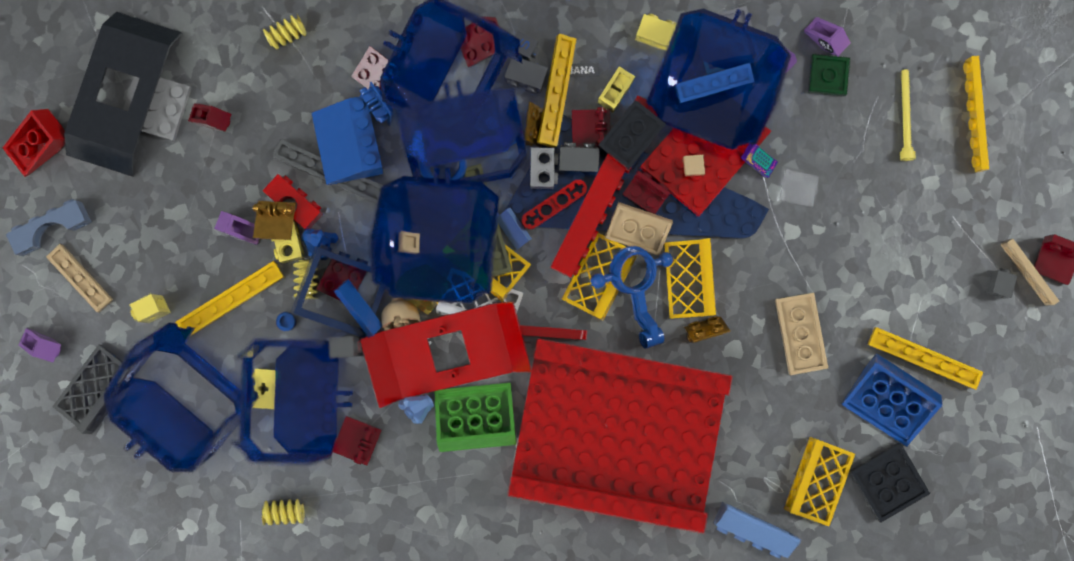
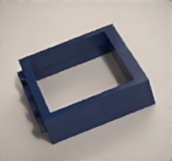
M322 244L320 248L315 246L291 313L362 338L368 337L362 328L302 308L321 255L381 276L370 305L375 315L390 273L385 272V267L376 264L375 267L368 266V261L360 258H357V261L349 259L350 255L341 251H339V254L331 252L332 248Z

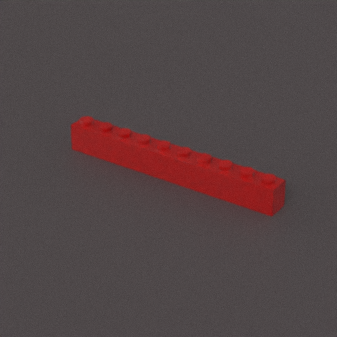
M637 95L635 100L657 116L659 113L656 111L658 105ZM607 154L550 269L570 279L572 275L577 276L581 268L578 263L581 258H586L590 250L587 248L589 241L594 242L598 234L596 228L598 224H603L607 216L604 212L607 206L611 208L616 198L613 196L615 190H620L625 181L621 179L624 172L629 173L630 169L627 170L609 154Z

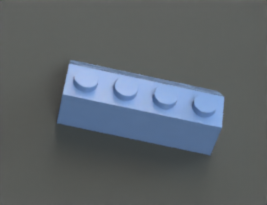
M722 502L713 522L718 526V531L727 534L729 531L735 534L734 538L744 543L746 540L753 542V547L762 551L766 548L770 550L771 555L781 559V556L788 558L801 541L794 534Z

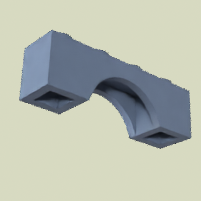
M71 199L64 202L63 206L58 209L52 208L41 217L37 216L29 219V223L23 226L13 227L6 236L15 255L25 256L40 248L42 234L50 226L62 224L67 229L76 231L92 222L83 203Z

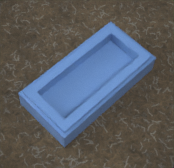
M511 208L506 209L497 217L499 226L516 250L532 239Z

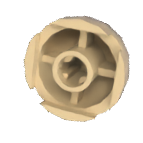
M403 298L392 299V302L387 304L382 311V326L384 330L420 322L417 307L412 302L403 300Z

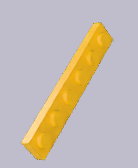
M560 33L556 36L537 139L538 144L553 148L558 145L576 45V38Z
M971 56L965 60L963 71L967 79L965 91L968 92L967 110L970 112L968 127L972 134L970 139V147L973 149L972 166L975 168V172H984L989 170L980 60L979 56Z
M272 261L175 323L183 336L189 338L285 277L276 262Z
M874 327L867 344L974 390H977L983 375V371L878 327Z

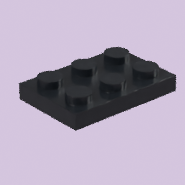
M635 100L598 146L629 170L666 124Z

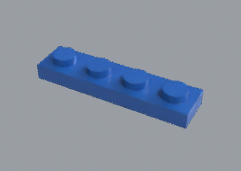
M747 63L677 83L675 88L679 103H683L755 81L751 65Z

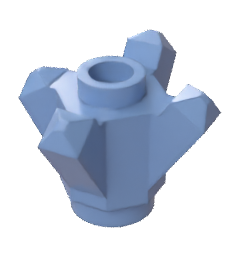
M425 394L416 397H405L400 400L398 406L401 410H404L406 416L414 424H419L424 421L428 412L434 407L431 398Z

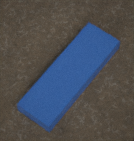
M348 279L334 292L370 338L382 327V323Z

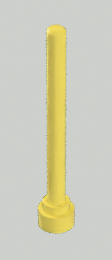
M904 69L901 71L904 148L900 152V160L911 161L916 159V151L911 147L909 70Z

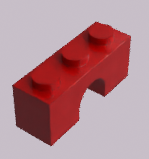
M277 174L263 189V192L274 202L295 199L297 209L294 213V220L305 230L312 228L323 216V213L320 211L322 207L314 200L312 202L307 200L306 197L308 195L301 188L296 190L292 186L294 182L286 175L282 177Z

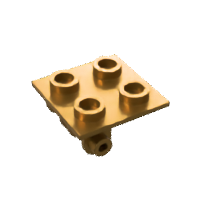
M529 102L524 142H526V146L535 145L541 148L542 144H538L537 139L543 109L532 102Z
M258 201L257 204H254L253 211L256 212L253 238L291 240L296 203Z
M712 316L705 321H695L688 326H684L688 333V341L693 343L731 332L721 316Z

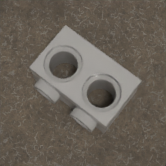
M531 148V189H554V184H558V173H554V165H558V154L554 153V148ZM547 155L550 161L543 164L539 161V157ZM547 174L550 179L548 182L542 183L539 181V176Z

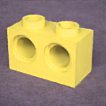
M619 66L598 98V104L606 109H610L614 113L634 82L635 76Z
M294 220L291 240L271 239L272 242H275L276 249H274L275 258L281 263L305 258L297 222ZM288 246H291L293 249L290 256L284 254V250Z

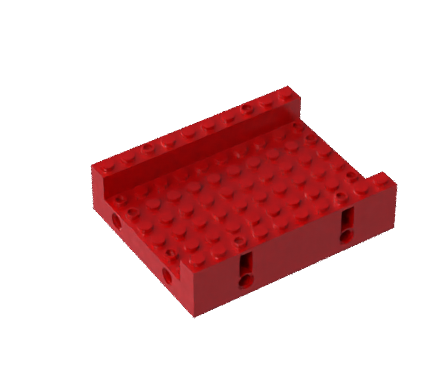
M538 339L508 496L704 533L707 513L704 511L725 395L730 393L732 376Z

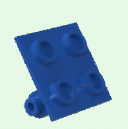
M370 82L369 89L365 87L360 90V96L365 104L368 103L367 107L374 105L370 108V111L377 122L380 121L382 124L386 121L390 126L393 108L389 102L385 103L380 88Z

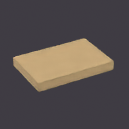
M618 202L605 238L627 246H638L645 249L648 253L659 256L673 220Z

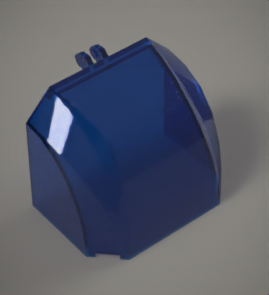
M704 8L683 12L679 16L647 98V104L652 106L657 117L666 125L725 148L734 150L740 145L748 143L751 145L757 144L777 105L791 54L777 36L748 25L752 16L751 13L746 14L743 24L737 21L741 14L740 9L736 10L733 19ZM750 63L755 82L679 103L675 84Z
M434 167V178L402 176L382 186L369 237L372 283L375 285L380 284L389 291L388 295L392 298L472 304L482 294H489L492 291L500 196L482 182L451 180V168H446L445 170L446 179H439L440 169L439 167ZM401 231L420 234L418 254L398 252L399 233Z

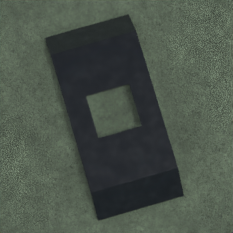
M117 11L102 24L65 130L66 156L134 177L133 154L169 49L183 34L182 32ZM107 68L139 78L128 111L96 101L100 89L104 86L103 79Z

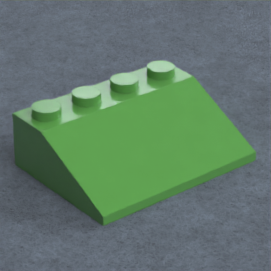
M511 383L434 391L436 436L439 452L517 445Z

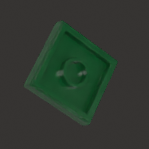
M812 54L808 92L846 96L850 58Z

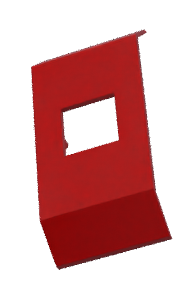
M513 301L493 303L384 330L370 338L360 339L379 409L405 397H413L512 372H532ZM461 330L470 364L437 372L428 338Z

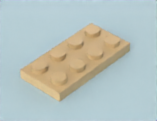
M814 293L776 299V309L789 375L828 369Z

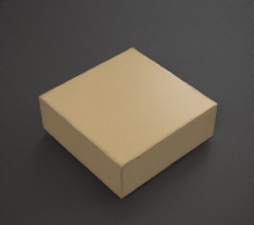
M703 155L683 157L685 176H701L705 174Z
M401 231L399 233L398 252L418 254L420 234Z

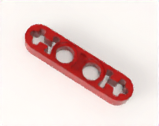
M575 180L523 215V226L528 230H533L586 194V183L582 180ZM575 184L578 186L582 185V193L575 192L572 195L575 198L571 199L570 194L566 190L569 189L572 192L575 189ZM560 194H564L568 198V202L564 205L557 202V197ZM549 205L552 208L551 214L543 215L541 213L542 206ZM538 210V214L543 220L539 221V218L534 220L533 226L531 224L527 225L525 223L527 222L526 217L530 216V218L536 216L534 211Z
M520 325L522 335L587 340V330Z

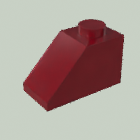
M194 103L188 121L217 131L226 132L230 125L232 114L214 106Z

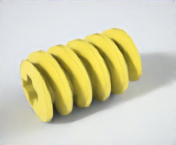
M298 14L297 19L292 15L290 16L291 22L283 19V26L276 22L277 29L270 25V32L262 29L271 47L279 49V43L286 46L285 39L292 43V36L297 40L300 39L299 33L306 36V29Z
M298 260L299 262L293 264L294 267L299 268V270L293 272L294 275L299 276L293 280V282L299 284L293 287L296 291L300 288L310 260ZM314 274L313 279L318 278V275ZM313 279L305 299H318L313 297L314 294L318 293L317 290L313 289V287L318 285V283L313 282Z
M288 499L287 505H284L283 500H280L279 506H277L275 500L272 501L271 506H269L268 501L264 502L262 508L263 525L266 522L268 525H273L274 522L276 525H280L281 522L287 525L289 521L291 524H296L297 520L300 524L304 522V504H300L299 499H296L294 505H292L290 499Z

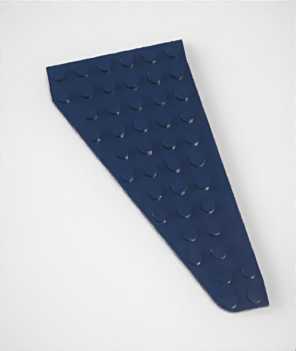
M565 115L562 117L558 145L554 148V153L558 154V165H554V173H558V184H554V189H531L530 166L506 209L511 208L519 221L522 222V217L525 213L575 180L584 181L587 191L583 197L537 228L570 229L608 154L602 148H599L598 172L559 170L560 145H564V142H572V119ZM542 145L541 148H553V147H549V146ZM643 152L633 164L629 173L624 172L621 179L625 181L620 190H615L613 196L616 198L611 208L607 206L604 212L607 216L602 225L598 224L596 231L607 232L618 202L643 210L622 194L637 171L642 173L643 170L640 169V166L650 154ZM541 155L539 161L546 164L550 161V158L547 155ZM547 174L539 176V181L542 183H546L550 179ZM575 184V189L572 192L569 189L566 190L570 194L571 199L575 198L572 196L575 192L582 193V185L578 186ZM724 187L699 217L672 194H669L656 215L673 220L668 235L745 239L757 232L769 209L746 196ZM560 194L557 197V202L564 205L568 202V198L566 195ZM549 205L542 206L541 213L543 215H550L552 208ZM538 210L534 211L536 216L530 218V216L526 217L527 222L525 223L527 225L531 224L533 226L534 220L539 218V221L543 220L539 216Z

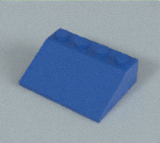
M361 96L349 98L312 112L326 185L383 174L370 110L367 107L368 103L365 104Z
M876 353L863 369L842 402V405L907 447L942 407L943 403L941 394Z

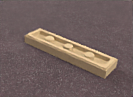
M1009 239L1001 243L1004 251L1044 305L1049 306L1058 303V298L1015 240Z
M59 244L46 256L96 312L100 313L113 301V298L63 244Z

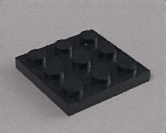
M899 442L849 471L880 523L931 494L904 447Z

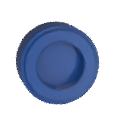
M283 312L278 315L276 325L282 331H291L296 326V317L292 313Z

